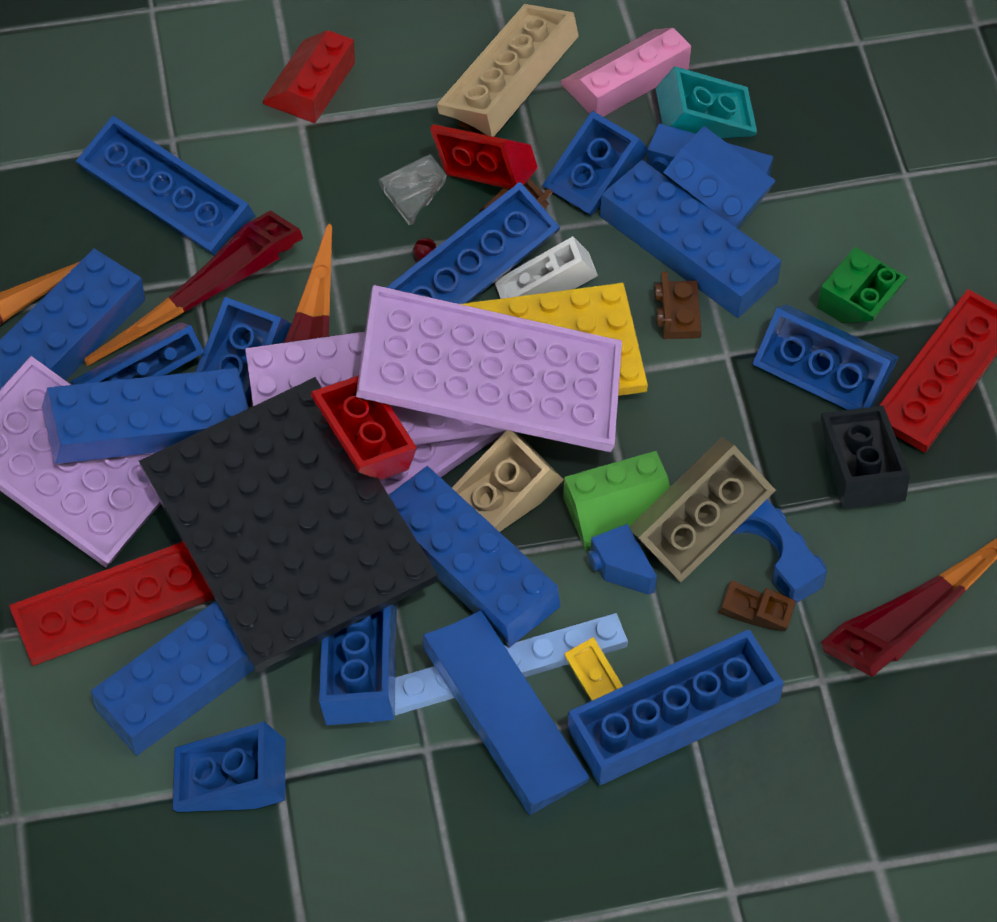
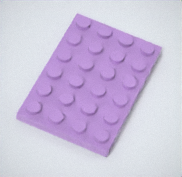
M30 356L0 390V491L107 568L161 504L139 463V460L154 453L55 464L42 404L47 387L71 384Z

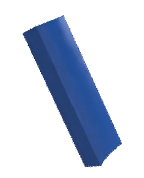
M113 115L76 160L81 168L213 256L240 228L256 217L248 203Z
M519 182L386 288L456 304L469 303L556 234L560 226L523 184Z
M482 610L449 626L423 634V648L529 816L589 782L590 777Z

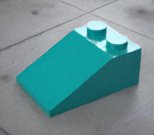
M674 66L656 87L663 125L694 134L705 126L719 138L749 137L757 134L749 91L746 86Z

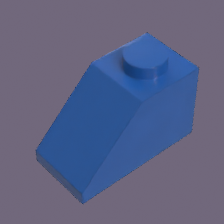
M628 524L591 538V550L588 552V559L592 568L595 571H600L604 581L648 595L655 593L657 575Z

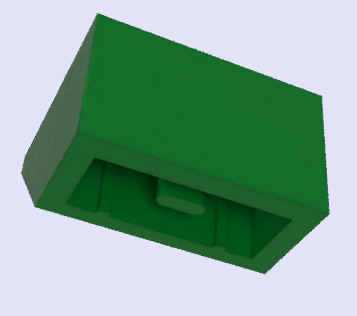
M854 247L821 286L817 308L841 323L873 321L907 281V276L859 248Z

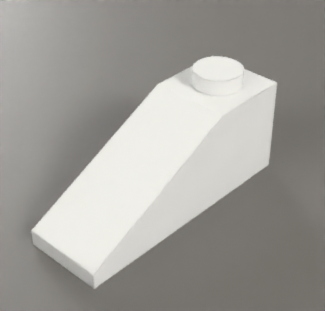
M572 236L503 275L495 282L500 299L575 289L597 277L598 274L589 252Z

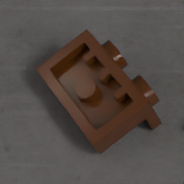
M668 271L661 272L660 283H655L654 297L655 301H660L661 308L656 310L657 327H662L663 339L701 338L697 281H668Z

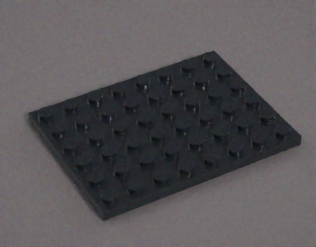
M316 377L139 460L142 471L256 673L439 581L437 572L378 477L373 478L357 470L311 397L312 391L322 388Z

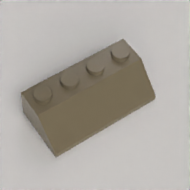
M721 437L629 528L647 550L682 582L776 490L734 444Z

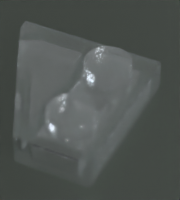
M429 154L380 178L379 186L406 222L411 225L416 221V214L423 206L427 207L432 200L433 194L439 191L445 184L446 173L432 155Z

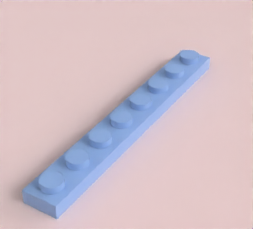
M617 613L522 640L516 642L511 647L505 645V648L524 677L568 665L564 653L592 637L595 638L604 654L627 647L628 640ZM435 666L399 676L395 679V715L455 698Z

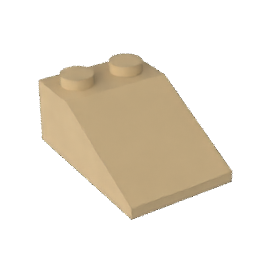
M506 430L452 489L500 532L540 505L564 479L521 436L514 431Z

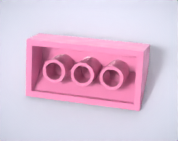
M674 28L654 29L562 79L561 85L589 114L591 111H594L604 117L656 88L674 66L688 70L691 45Z

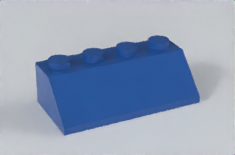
M786 304L776 308L752 364L850 410L874 406L884 390L899 357Z

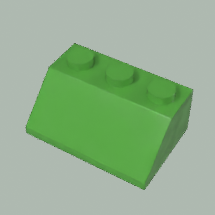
M657 451L564 477L563 499L585 551L591 549L592 537L628 524V526L633 524L670 488V484Z

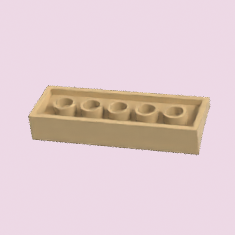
M524 4L437 103L439 114L458 119L486 135L494 137L578 38L574 12Z

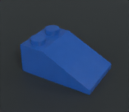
M591 111L542 186L546 189L550 188L554 194L587 214L592 215L601 206V194L643 160L648 148L637 136L596 112Z
M224 297L206 343L205 353L201 356L196 372L237 368L246 403L249 407L253 400L245 348L284 343L292 323L276 315Z
M264 721L175 747L173 810L176 812L247 810L285 801L286 739Z

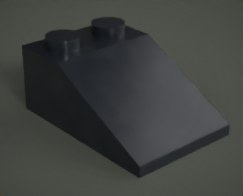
M884 405L821 413L834 487L842 509L906 501L910 472Z

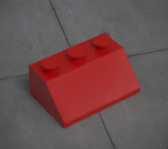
M329 30L304 39L264 97L263 104L316 124L355 64L354 39Z
M434 124L430 127L446 175L511 189L519 182L524 185L538 169L531 144Z
M359 375L311 392V397L360 473L383 480L409 470L417 450L416 445L389 404L356 397Z

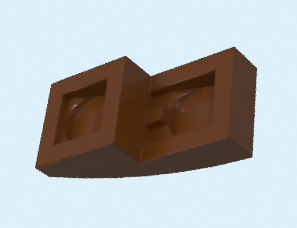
M731 580L726 587L718 613L751 625L786 631L796 601L768 588H765L760 593Z

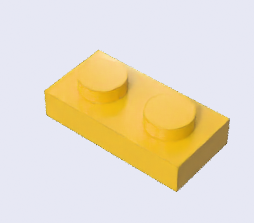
M594 637L564 653V657L590 701L623 687Z

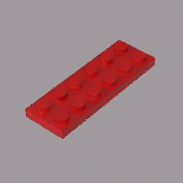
M969 289L966 290L879 405H884L895 436L919 450L927 452L997 357V304Z
M181 542L9 605L30 662L34 666L214 599L184 543Z

